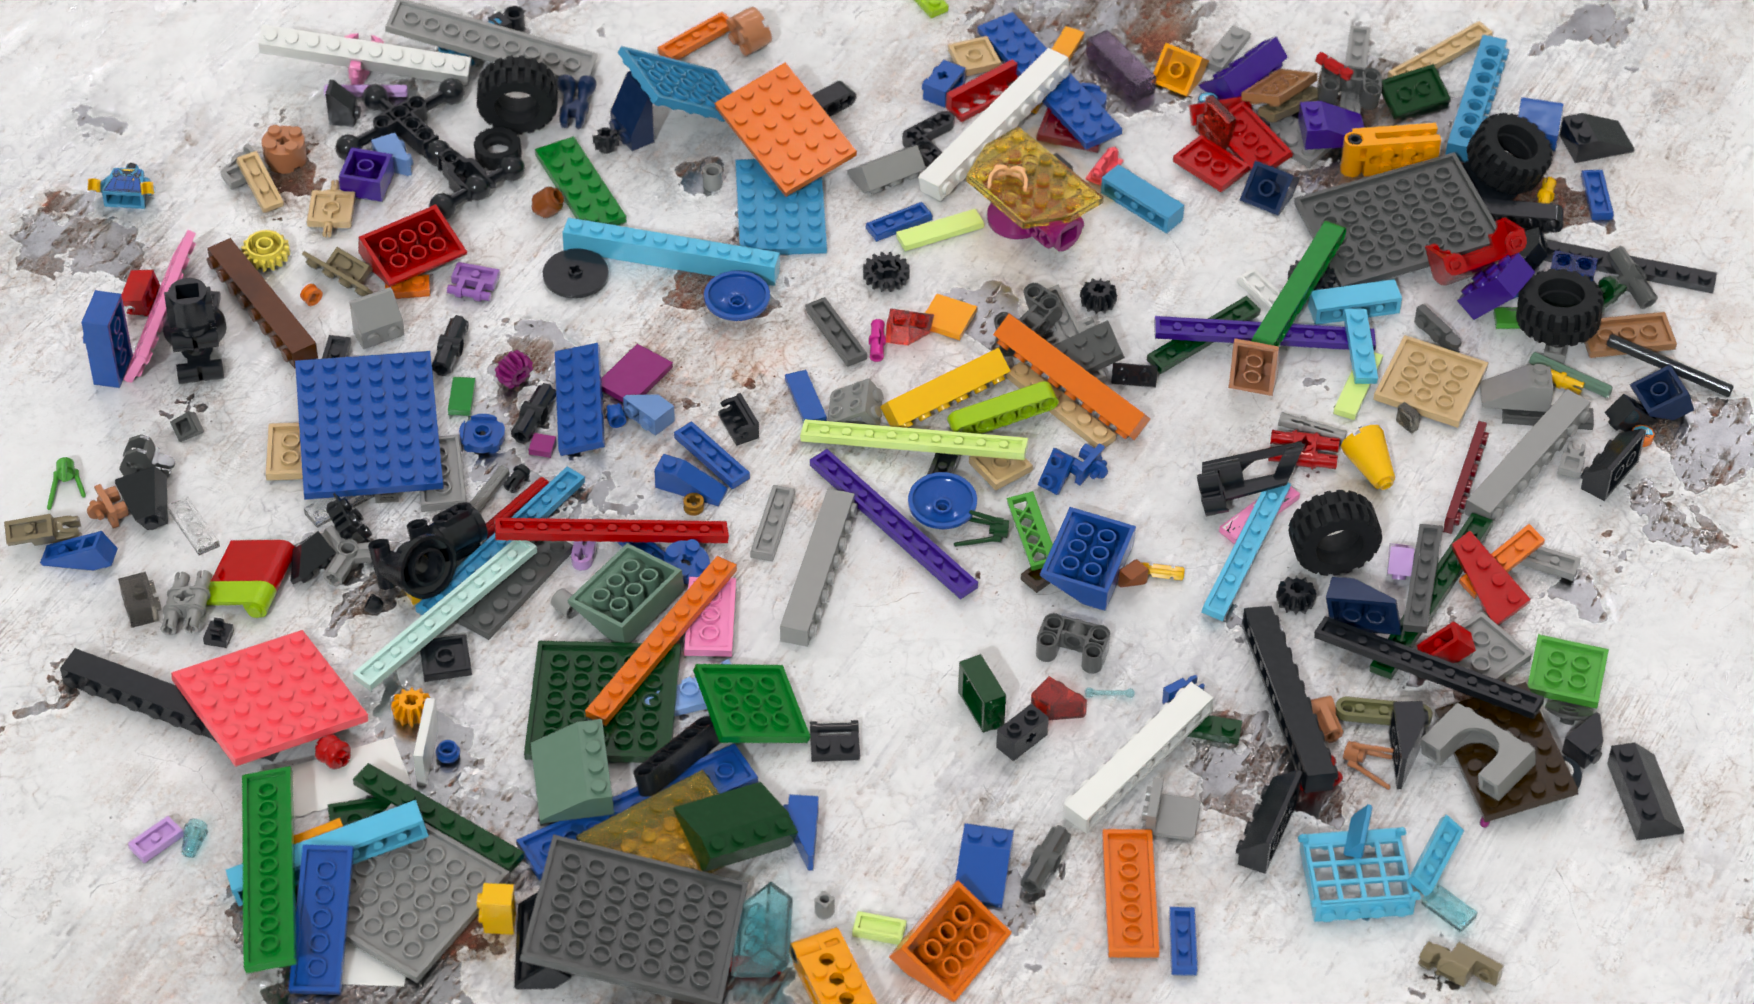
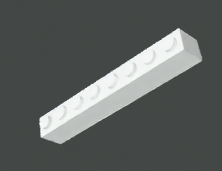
M1192 682L1185 688H1181L1176 693L1175 698L1170 703H1165L1154 718H1149L1143 729L1138 733H1134L1122 749L1118 748L1106 764L1103 763L1099 766L1092 778L1086 779L1074 795L1071 794L1066 798L1064 802V818L1087 834L1213 712V697Z

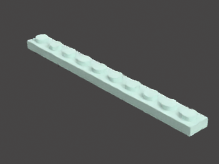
M525 540L511 541L353 672V679L369 691H372L537 553V546Z

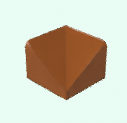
M1133 560L1119 570L1118 586L1121 588L1146 584L1148 568L1139 560Z

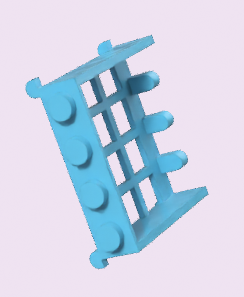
M1404 827L1368 830L1365 845L1375 848L1377 858L1359 859L1353 857V859L1336 860L1333 847H1345L1348 831L1300 834L1298 836L1299 850L1314 922L1356 920L1361 918L1378 919L1389 916L1404 917L1413 915L1416 900H1421L1420 892H1413L1412 884L1408 881L1410 874L1401 835L1407 834ZM1392 843L1395 856L1382 857L1380 844ZM1321 848L1322 850H1328L1330 861L1312 862L1310 849ZM1396 862L1399 875L1387 876L1384 863ZM1378 864L1381 877L1363 878L1361 865ZM1355 865L1357 878L1340 880L1337 867ZM1331 867L1334 880L1316 881L1314 868ZM1388 882H1401L1404 895L1391 896ZM1382 883L1385 896L1367 897L1365 884ZM1359 885L1362 898L1344 899L1341 886ZM1335 886L1338 899L1321 901L1318 887Z

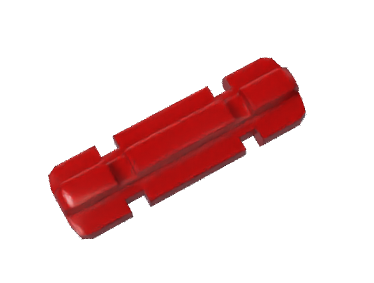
M1320 52L1315 58L1317 64L1325 65L1324 68L1337 76L1340 74V78L1345 81H1349L1354 73L1349 67L1344 68V64L1332 57L1328 58V55L1324 52Z

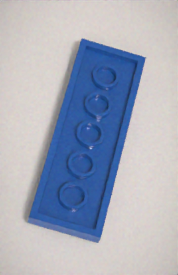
M598 342L555 351L558 450L560 455L565 456L605 447L601 355Z
M304 844L302 846L296 908L297 964L291 965L288 990L290 994L341 995L354 857L353 846Z

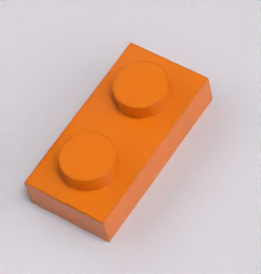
M417 275L391 286L395 298L430 296L429 275ZM385 283V289L390 288V287Z

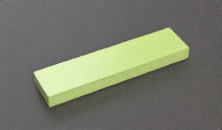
M972 209L896 232V238L904 251H908L984 228V222L976 209Z
M1374 352L1378 371L1383 355ZM1352 370L1334 407L1333 414L1355 420L1371 384H1355Z

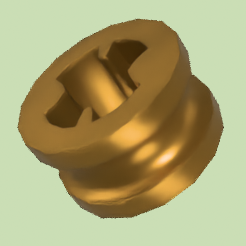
M689 493L684 497L683 509L685 513L696 516L703 512L704 499L702 495Z

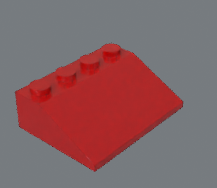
M437 205L428 207L358 237V252L362 259L373 268L372 272L389 287L467 254V250Z

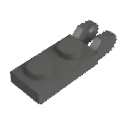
M1425 304L1418 306L1414 319L1417 327L1425 331L1434 342L1443 348L1459 353L1458 348L1462 343L1460 338Z

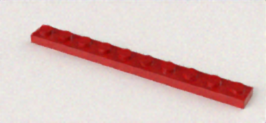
M495 518L494 521L495 540L674 543L693 539L699 543L717 544L728 543L729 540L727 521Z

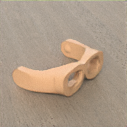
M997 164L989 174L987 189H991L994 179L1011 175L1024 183L1023 192H1027L1028 178L1024 167L1013 166L1009 169L1006 165Z

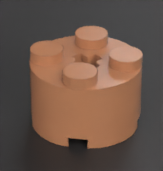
M749 7L726 19L731 32L728 34V37L733 45L737 44L740 47L744 56L757 51L772 41L769 26L764 27L762 21L765 19L755 7Z
M278 125L268 127V131L262 137L264 162L270 167V170L280 174L294 172V169L299 166L300 168L303 167L307 161L305 138L301 128Z

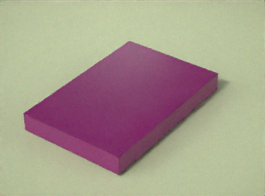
M636 344L602 377V392L623 402L625 395H646L673 368V362Z

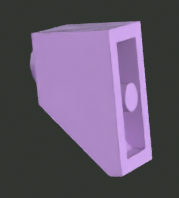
M1389 543L1387 573L1392 574V579L1406 580V576L1411 577L1414 558V547L1412 545Z

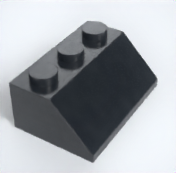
M1637 429L1619 433L1613 441L1609 440L1605 445L1604 451L1595 456L1592 465L1585 467L1581 474V479H1583L1581 489L1605 501L1639 462L1646 430Z

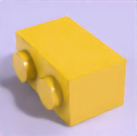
M483 883L482 893L477 895V908H479L478 922L483 923L484 933L514 935L517 915L514 884Z

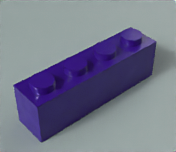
M1277 36L1262 41L1244 53L1243 57L1228 64L1229 67L1212 75L1214 79L1203 81L1199 84V87L1207 93L1216 95L1218 100L1242 96L1244 90L1270 75V71H1276L1283 66L1282 62L1289 57Z

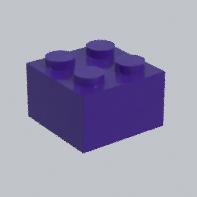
M351 147L338 176L340 190L355 192L356 198L382 202L394 175L393 154Z

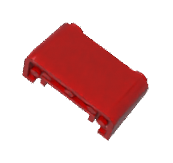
M1507 218L1495 221L1497 225L1495 232L1488 235L1490 245L1464 255L1451 253L1448 249L1443 251L1435 243L1425 246L1434 280L1443 286L1450 285L1472 277L1481 270L1485 272L1491 264H1498L1507 255L1511 257L1517 253L1520 254L1527 244L1524 228Z

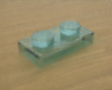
M1439 884L1434 887L1432 893L1422 898L1421 904L1460 933L1477 917V911Z

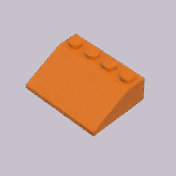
M957 880L942 892L888 957L907 975L954 1003L1012 932Z

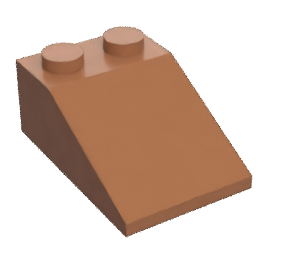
M1234 339L1228 388L1273 396L1279 367V346Z

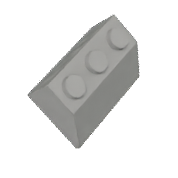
M918 145L900 149L848 169L847 173L862 192L870 191L871 194L883 191L882 186L889 184L890 187L901 184L902 178L908 177V180L918 177L920 175L919 172L925 170L926 167Z

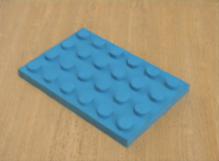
M625 46L620 47L617 53L622 58L623 64L630 69L631 75L638 80L641 89L648 94L650 101L654 105L666 106L672 110H683L689 114H699L705 118H716L721 122L725 121L715 108V102L731 94L732 90L717 70Z
M756 159L735 160L740 246L780 252V255L827 253L822 176L785 197Z

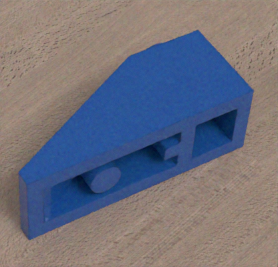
M663 454L654 469L655 488L684 497L689 493H698L703 496L705 503L718 507L728 491L726 486L684 459Z
M102 531L46 545L40 563L42 566L94 571L112 566L118 548Z
M789 794L788 804H784L783 807L788 811L798 831L794 843L807 869L813 871L819 796Z

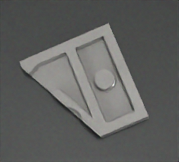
M249 143L243 146L244 151L239 156L235 155L231 162L220 171L222 179L231 189L247 183L236 160L237 157L255 151ZM261 158L265 168L269 173V166Z

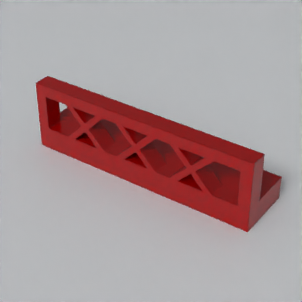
M1012 59L948 92L946 95V109L960 122L983 112L1000 96L991 95V92L1001 91L1003 93L1009 87L1006 85L1018 78L1017 63ZM978 99L986 100V102L982 104L974 103V101ZM968 108L970 110L962 114L958 109Z

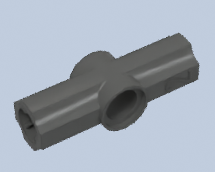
M1623 246L1612 249L1606 258L1619 275L1617 276L1619 283L1627 286L1626 290L1631 293L1641 309L1656 303L1658 297L1646 281L1647 276L1643 269L1634 263Z
M1059 825L1052 827L1042 845L1036 846L1030 860V865L1021 879V886L1026 892L1031 894L1040 893L1050 874L1054 875L1056 873L1062 854L1071 840V834L1066 828Z

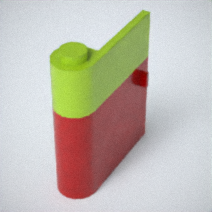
M231 540L210 581L209 591L211 595L206 605H243L247 613L253 618L266 616L292 562L293 548L295 546L286 540Z

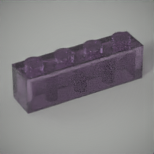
M1108 30L1087 38L1085 50L1087 57L1092 59L1101 71H1104L1114 83L1123 89L1126 95H1129L1136 101L1155 92L1156 76Z

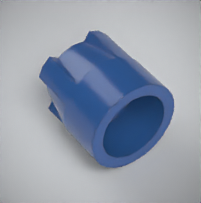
M618 403L607 406L606 415L609 425L613 428H620L625 425L627 419L622 405Z

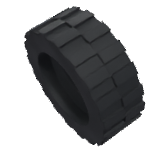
M492 127L485 129L483 132L481 131L474 141L476 161L483 168L491 171L498 169L499 161L505 155L513 154L521 158L520 137L512 129L504 127ZM494 145H504L508 147V150L501 153H492L487 151V148Z

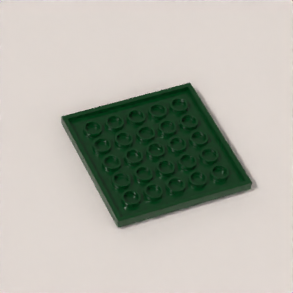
M538 640L524 759L533 760L532 742L576 722L592 720L586 717L585 710L642 643ZM675 644L611 721L606 726L603 725L608 762L643 763L673 739L681 644ZM654 697L649 700L650 705L644 702L646 698Z

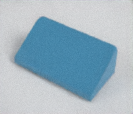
M1368 804L1352 815L1344 848L1345 856L1360 859L1363 857L1372 805Z

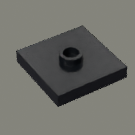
M466 634L434 638L420 650L424 682L472 675Z

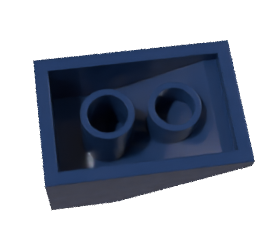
M629 71L626 73L610 110L611 121H609V126L613 131H617L624 145H627L631 151H635L654 143L653 103L650 101L648 94L641 89L638 80Z
M1331 578L1326 594L1329 618L1370 633L1401 635L1402 629L1396 599L1355 578Z

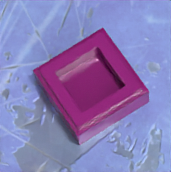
M534 433L528 449L529 455L551 458L557 442L556 436Z

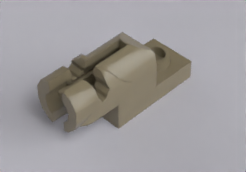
M51 514L4 521L6 544L8 546L31 542L34 546L82 536L78 528L81 527V521L78 516L53 518Z
M1429 941L1422 949L1418 965L1427 970L1437 968L1436 974L1438 976H1443L1463 987L1473 975L1481 981L1496 987L1501 980L1504 966L1461 942H1458L1451 952L1450 949Z

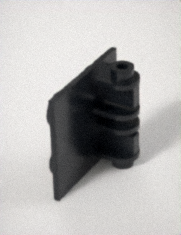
M334 493L333 495L336 500L327 504L326 511L340 537L348 540L352 538L355 532H358L367 542H372L370 538L372 532L366 524H362L361 521L364 518L358 509H353L345 497L341 499Z

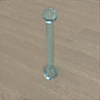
M1089 687L1085 689V696L1092 698L1094 695H1126L1132 698L1135 695V691L1131 688L1126 691L1094 690Z

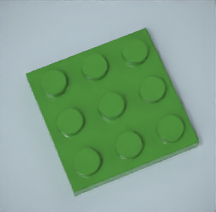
M1538 634L1527 685L1532 693L1544 698L1597 709L1609 649Z

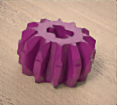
M519 350L510 351L507 356H503V359L498 362V366L495 368V376L501 384L510 389L519 387L520 383L525 382V379L530 377L529 373L533 370V362L526 354Z

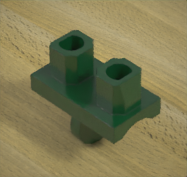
M1610 275L1603 277L1598 282L1604 298L1602 312L1611 303L1616 302L1618 297L1626 292L1627 289L1626 285L1617 283L1616 279Z

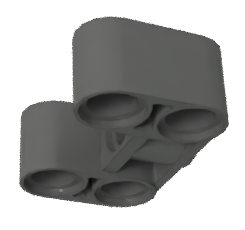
M1322 65L1317 83L1319 101L1334 105L1338 93L1342 91L1359 95L1360 106L1364 109L1374 110L1378 107L1382 92V79L1379 70L1351 65L1345 66L1344 68L1349 67L1354 71L1352 78L1349 81H1345L1340 78V74L1337 76L1324 68L1325 65Z
M1029 283L1024 288V296L1029 310L1018 320L1039 336H1043L1062 317L1060 301L1054 293L1041 284ZM1000 312L994 317L996 330L1007 317L1008 312Z
M1057 613L1048 614L1043 619L1037 635L1036 656L1043 662H1050L1056 658L1060 647L1082 652V669L1087 673H1098L1101 671L1109 651L1110 630L1104 625L1086 622L1081 619H1074Z

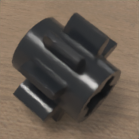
M604 127L598 129V135H593L595 150H599L601 153L609 154L615 151L614 146H619L617 131H613L611 128Z

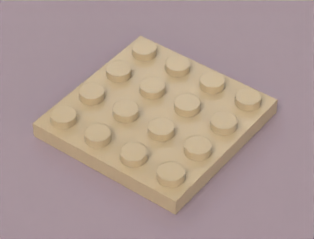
M1404 335L1374 393L1373 400L1458 428L1487 371L1489 362Z

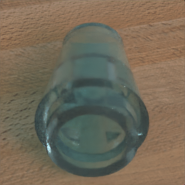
M189 819L188 823L184 825L181 851L184 856L191 858L196 856L208 834V825L204 821Z

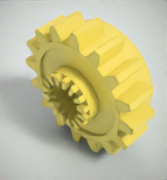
M261 230L249 235L248 239L243 241L244 246H241V251L254 265L256 270L262 268L263 272H266L267 268L275 270L276 265L282 267V261L287 262L290 255L288 240L284 239L283 234L280 235L272 230Z

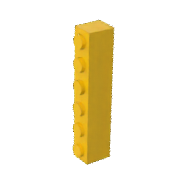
M998 347L886 402L880 408L891 427L908 428L913 425V420L918 418L921 422L932 416L930 412L935 409L941 412L950 407V402L956 400L959 403L969 398L968 393L972 391L975 394L987 389L986 384L990 382L996 385L1004 381V375L1011 371Z

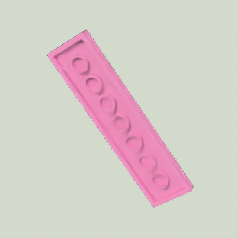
M187 230L171 258L123 380L127 382H133L136 376L140 377L145 368L144 364L147 365L153 354L151 350L154 349L159 339L157 335L161 332L164 317L167 315L164 292H168L172 283L183 278L184 274L181 270L186 269L190 260L187 254L191 255L196 245L193 242L196 233Z

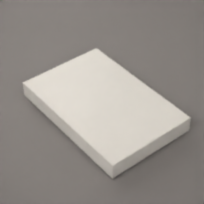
M435 698L425 699L413 754L418 786L427 785L438 733Z

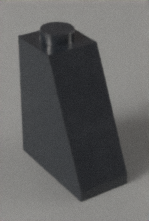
M153 466L115 479V484L136 522L147 530H154L168 524L167 476Z

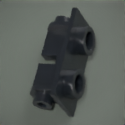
M1113 363L1111 384L1156 387L1158 366Z

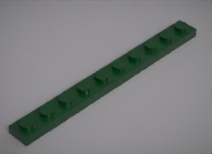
M1471 513L1452 543L1469 531L1482 543L1493 527V520ZM1452 543L1437 566L1429 622L1463 572L1451 548ZM1403 615L1400 619L1401 635L1390 634L1388 639L1413 648L1422 633L1403 631ZM1375 660L1370 664V672L1390 680L1398 670Z

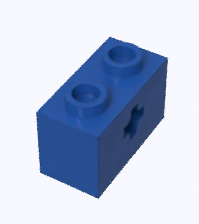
M943 59L939 66H935L929 78H926L922 83L923 100L945 108L947 93L965 84L966 68Z

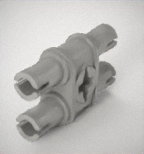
M203 570L202 575V571H198L194 586H188L190 580L188 573L181 571V576L180 572L175 574L173 586L167 592V602L162 610L164 614L161 626L162 633L170 635L171 631V635H174L179 619H186L183 625L185 632L192 634V630L194 634L198 632L200 619L206 614V603L211 595L209 591L212 579L211 572Z

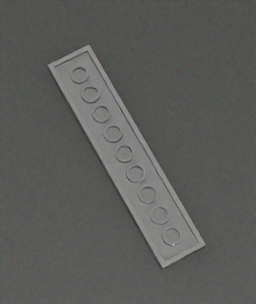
M396 0L385 26V32L494 63L496 59L501 57L505 59L511 55L513 57L522 55L528 59L532 57L537 62H543L547 65V69L550 68L553 71L557 80L561 75H571L576 81V86H578L580 77L584 75L591 76L598 55L594 52L410 0Z

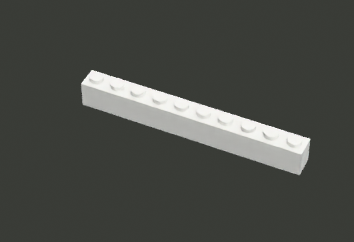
M264 24L261 26L258 42L259 53L344 67H350L351 60L361 61L360 69L439 82L453 78L459 80L464 86H468L471 68V57Z
M1048 48L918 176L921 192L939 201H942L1069 75L1068 57Z

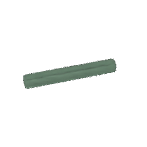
M1534 352L1530 357L1529 363L1531 365L1543 364L1550 366L1551 369L1557 372H1565L1567 376L1584 382L1585 389L1608 398L1612 393L1613 387L1540 353Z

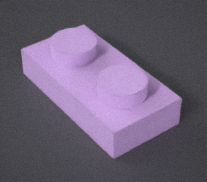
M167 816L131 840L128 846L143 863H146L181 839L184 833Z

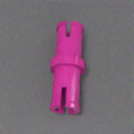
M875 319L871 322V335L868 338L870 345L869 357L874 362H880L884 359V345L886 344V337L884 336L885 322L881 319Z

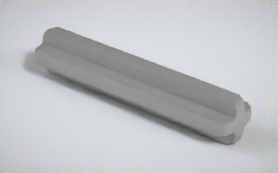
M500 465L470 501V504L478 512L482 510L510 475L509 468Z

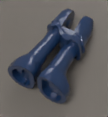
M561 75L557 80L558 90L563 95V104L559 111L560 125L562 128H568L569 118H575L576 129H581L589 111V103L587 101L595 92L597 82L589 75L580 77L578 81V99L574 100L576 93L575 79L571 75Z

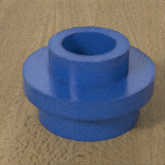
M444 740L436 748V757L443 763H452L460 756V748L452 740Z

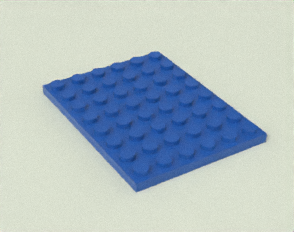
M430 351L295 361L304 500L334 498V493L339 497L443 489Z

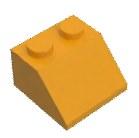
M1165 43L1150 82L1188 97L1202 80L1209 60Z

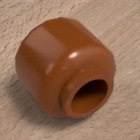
M545 187L532 196V210L542 218H549L562 210L564 197L558 189Z

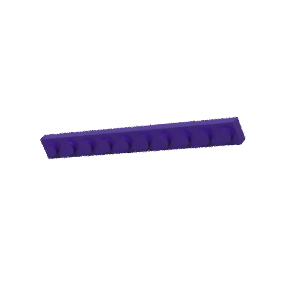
M1155 316L1154 334L1155 339L1234 343V339L1252 341L1262 322ZM1292 324L1280 346L1349 350L1346 328L1339 326ZM1370 328L1373 350L1375 351V331L1374 328Z
M828 449L810 459V466L836 490L854 493V503L858 504V509L960 600L978 588V581Z

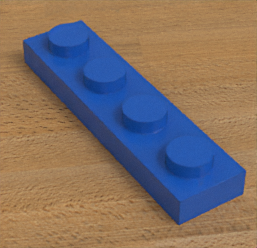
M692 421L674 432V438L732 490L750 479V472Z

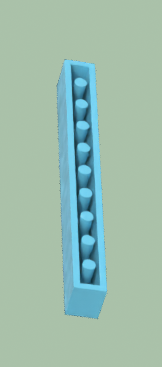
M574 218L567 219L562 232L564 250L586 249L597 253L603 258L717 276L728 271H747L758 275L767 285L775 286L780 272V252Z

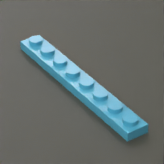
M1291 483L1261 492L1203 605L1201 613L1224 621L1290 490Z

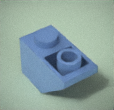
M396 133L371 140L372 151L393 154L394 173L405 176L412 175V156L410 153H406L403 140L398 139Z
M658 394L625 395L623 397L625 415L635 420L643 429L650 431L655 436L675 422L674 405Z

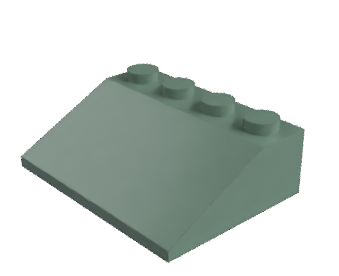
M627 543L568 599V604L608 639L614 642L631 643L685 590L682 570Z
M602 719L576 722L531 743L540 824L614 814Z

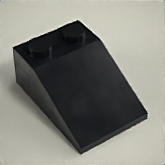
M1585 113L1563 116L1559 136L1575 163L1632 153L1635 150L1617 120Z
M1393 701L1388 733L1390 747L1394 749V752L1391 754L1393 756L1392 761L1397 789H1402L1420 751V739L1426 734L1424 725H1428L1429 715L1428 711H1424L1423 701Z

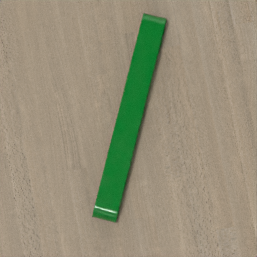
M1325 221L1254 334L1252 342L1280 346L1340 248L1346 235V227L1329 221Z

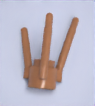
M1348 741L1343 754V759L1348 760L1347 766L1355 768L1388 790L1391 788L1389 784L1358 763H1363L1366 755L1392 759V755L1382 752L1393 753L1394 749Z

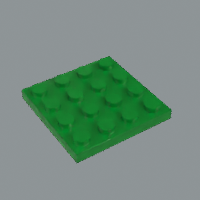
M695 665L693 672L720 743H808L811 736L783 665Z

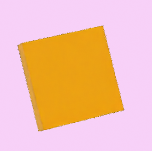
M936 294L920 320L919 328L960 341L977 312V306Z

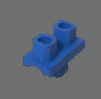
M1086 443L1083 445L1078 457L1084 459V461L1082 462L1075 458L1069 471L1076 476V484L1081 486L1089 475L1092 479L1096 477L1103 479L1107 476V462L1102 460L1101 456L1105 446L1100 443L1096 448Z
M1053 448L1037 485L1059 495L1066 478L1070 475L1069 471L1075 457L1058 448Z

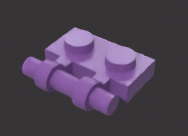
M457 262L451 276L452 283L457 285H448L447 293L454 294L458 298H463V296L470 297L474 301L479 302L482 300L490 301L491 293L485 292V289L494 291L500 277V270ZM466 286H471V287H476V288H475V289H469V288H465V287H466Z

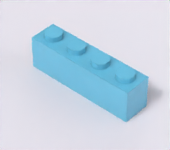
M1395 279L1314 290L1309 297L1308 308L1314 324L1319 325L1344 321V309H1367L1368 318L1400 313L1402 296Z

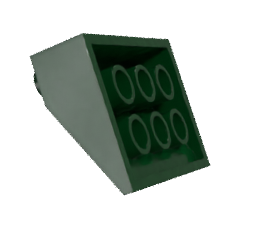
M761 782L673 808L703 872L790 847L798 834L788 811Z

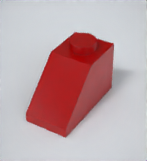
M1454 621L1417 645L1419 651L1451 663H1458L1476 651L1471 632Z

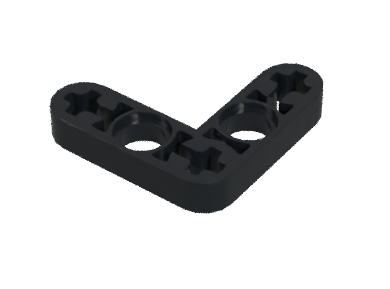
M941 111L906 129L902 133V145L905 148L918 145L919 150H930L929 152L920 151L924 165L928 167L943 153L931 140L953 129L954 115L948 111ZM931 128L933 131L926 132L923 129Z

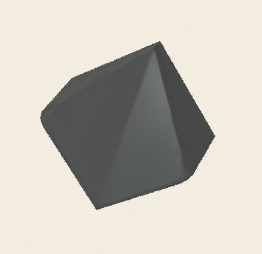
M188 411L170 421L179 442L204 432L195 412Z

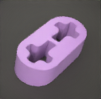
M574 541L571 559L572 566L575 569L587 570L592 566L596 541H587L586 546L583 545L585 541Z

